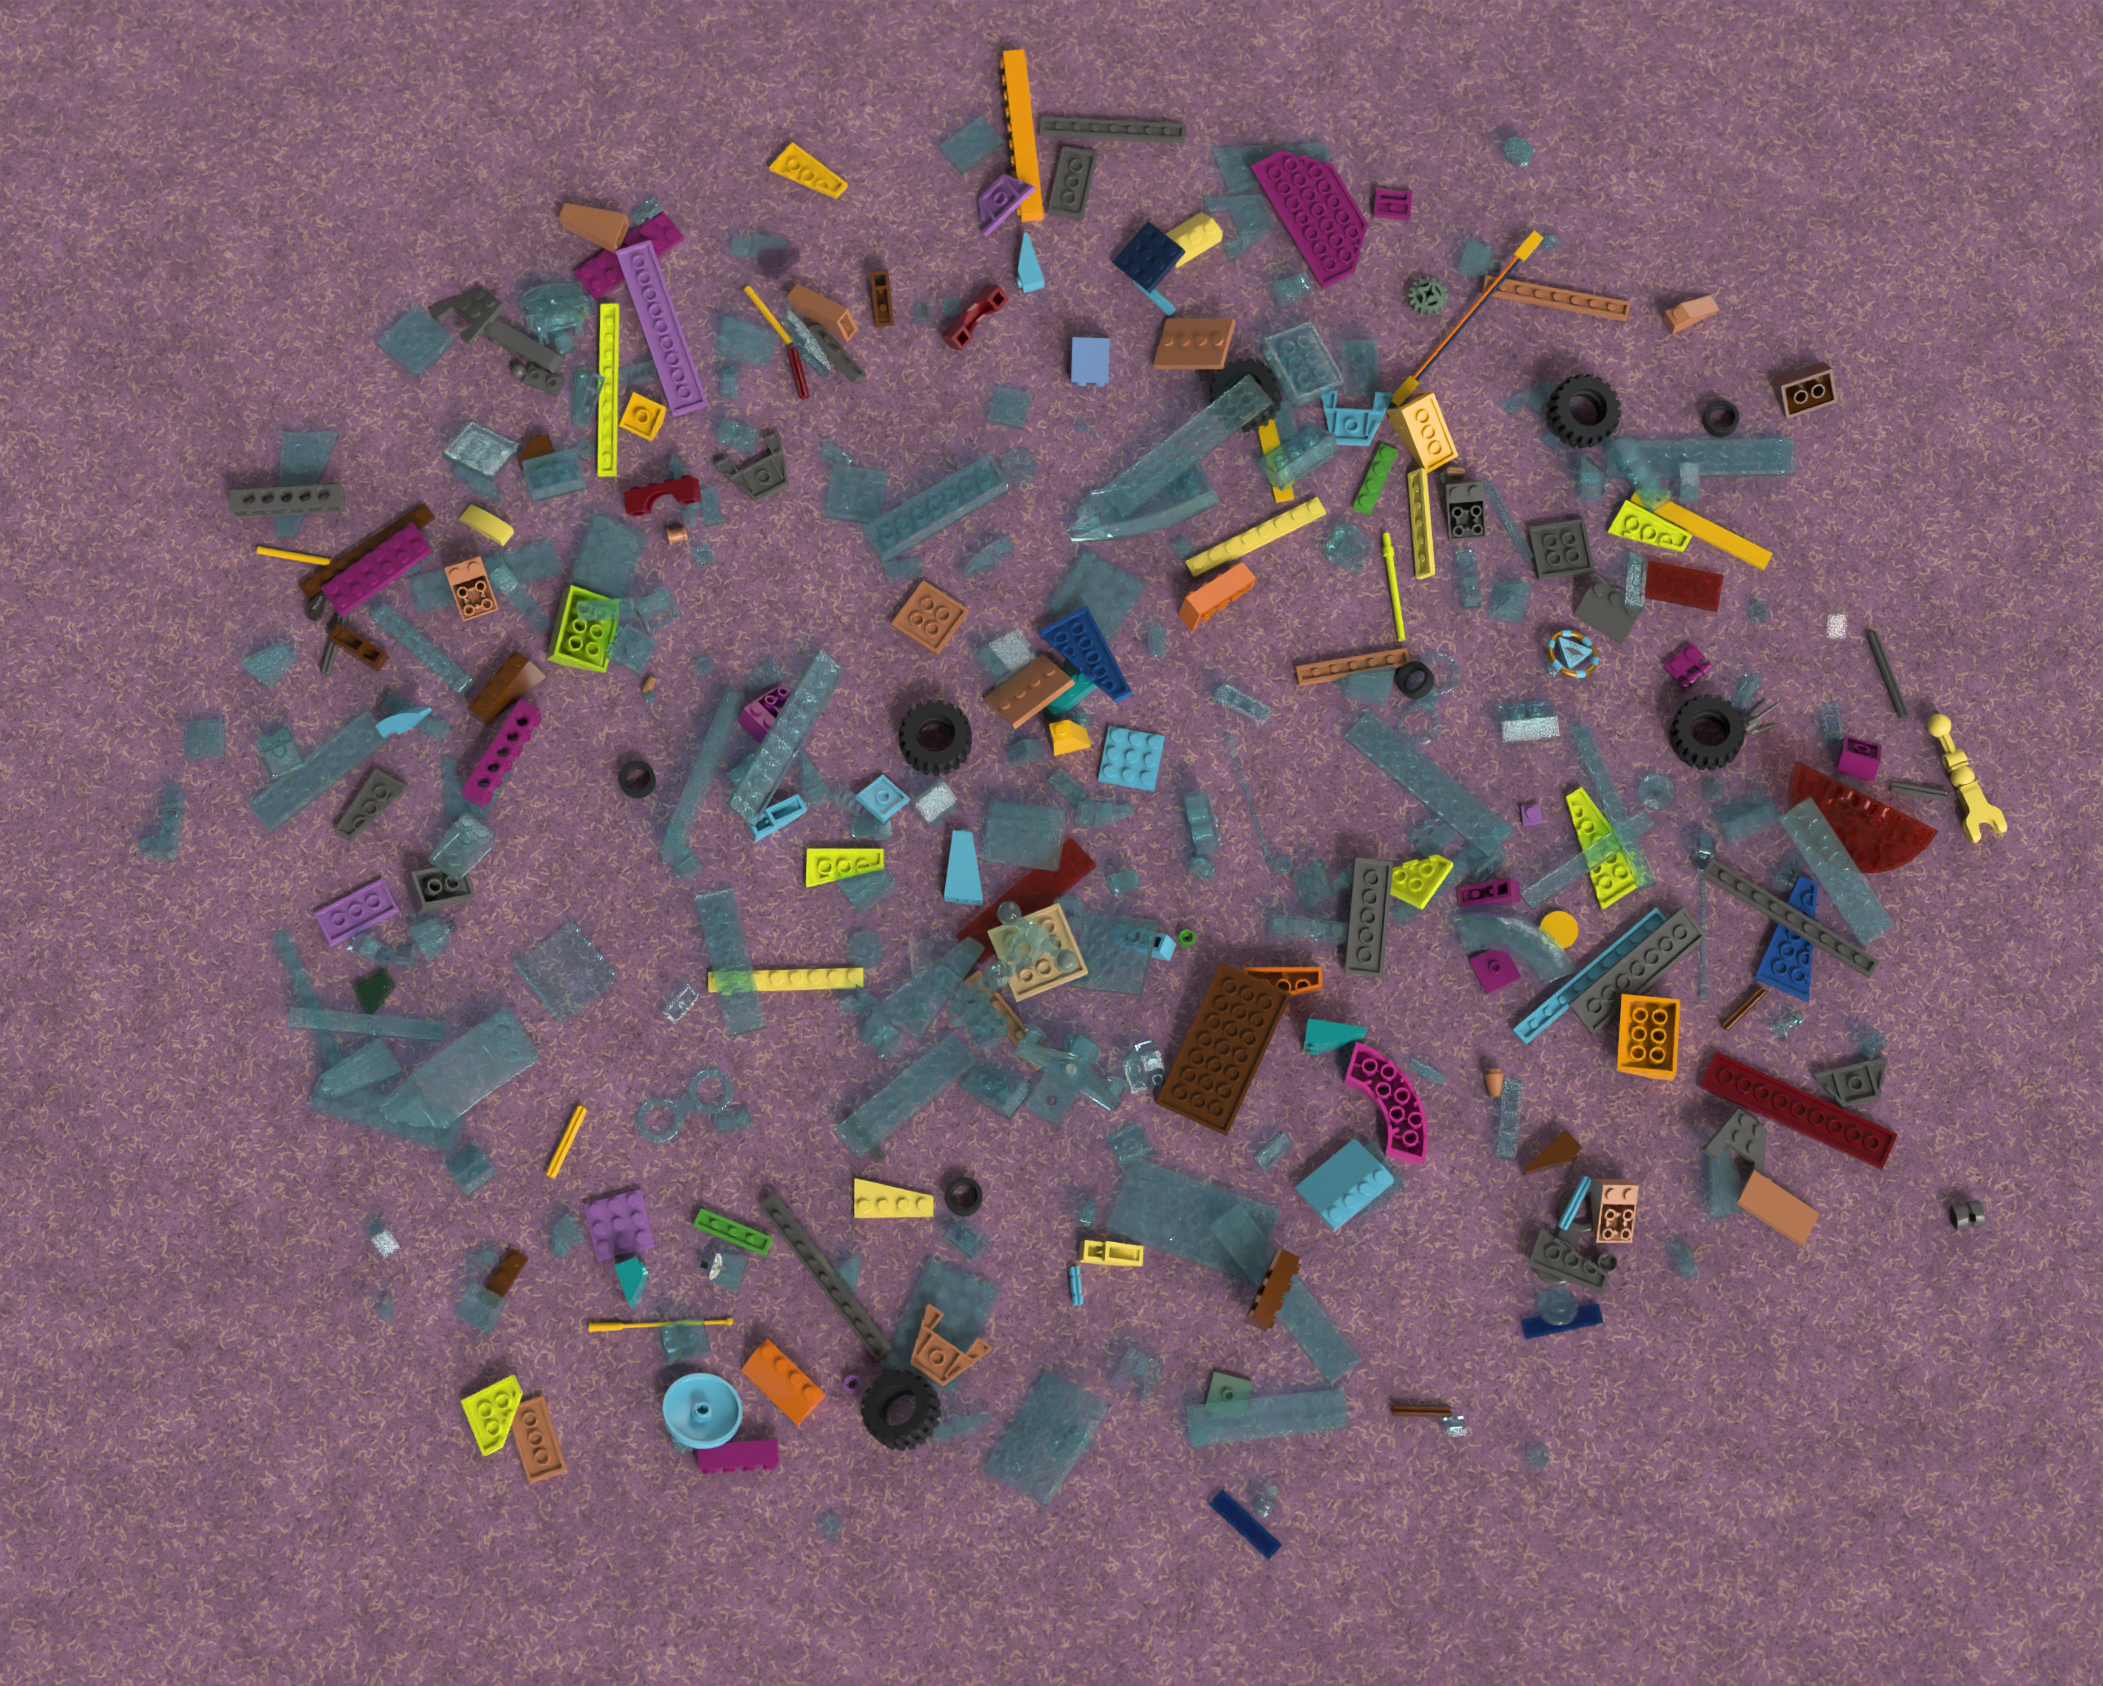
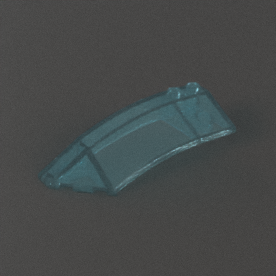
M1197 454L1146 478L1111 488L1094 491L1088 490L1086 493L1087 498L1084 503L1079 505L1074 514V521L1069 523L1066 529L1073 543L1116 541L1171 527L1221 502Z
M507 1006L469 1030L432 1057L383 1099L377 1107L389 1122L409 1123L408 1125L431 1126L444 1130V1128L474 1104L515 1075L536 1063L541 1057L521 1022Z

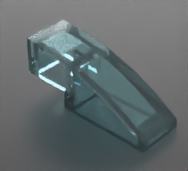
M753 233L751 240L733 236L730 245L731 257L766 258L789 251L788 240Z
M459 460L453 472L455 479L468 484L467 487L470 493L504 505L505 501L502 494L491 480L479 470Z
M1007 535L996 540L977 553L963 569L964 579L966 580L999 568L1000 559L1014 555V546L1010 536Z
M1475 550L1457 551L1456 562L1462 609L1481 608L1482 596Z
M991 1415L951 1417V1425H938L937 1428L932 1430L934 1433L931 1436L932 1445L948 1443L972 1435L992 1422Z

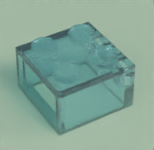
M667 586L656 588L652 594L642 596L633 603L637 617L648 635L681 617L678 605ZM672 609L675 615L651 628L649 627L648 621Z

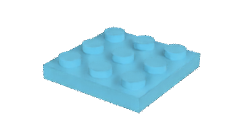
M1109 726L1098 781L1155 791L1165 736Z

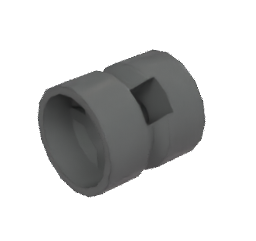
M1979 1200L1969 1201L1966 1205L1963 1203L1950 1205V1217L1955 1230L1966 1229L1969 1225L1976 1227L1985 1224L1984 1210Z

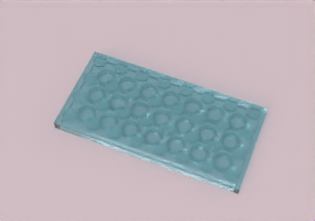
M1133 1157L1106 1231L1255 1285L1282 1210Z

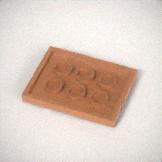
M1233 318L1166 319L1153 366L1155 369H1223L1236 323Z
M1042 654L983 699L992 710L1016 729L1075 683L1072 678Z

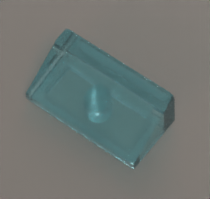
M683 983L658 1012L676 1025L701 996L690 985Z

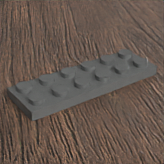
M1354 858L1344 974L1383 977L1393 862Z

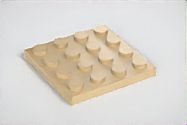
M1059 903L987 931L1016 1002L1088 974V970Z

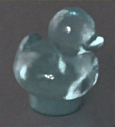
M1275 1484L1266 1486L1265 1493L1267 1496H1262L1261 1494L1254 1496L1252 1499V1504L1255 1507L1254 1514L1270 1517L1271 1511L1276 1509L1277 1501L1274 1498L1279 1496L1280 1493L1278 1486Z

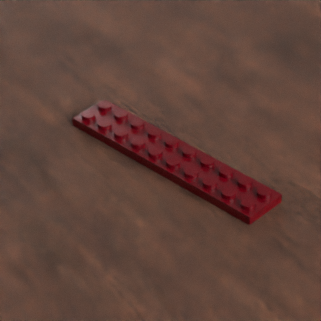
M1715 1052L1700 1088L1880 1170L1884 1168L1898 1135L1891 1130L1718 1052Z

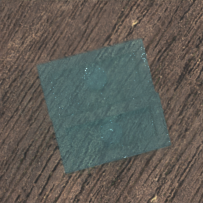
M208 719L184 723L185 759L191 761L204 757L213 759L226 756L225 720Z
M472 1281L454 1317L490 1336L507 1300Z

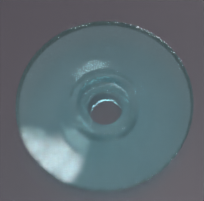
M1651 774L1640 782L1638 798L1646 808L1661 811L1673 804L1676 798V788L1667 776ZM1653 792H1658L1659 797H1654Z

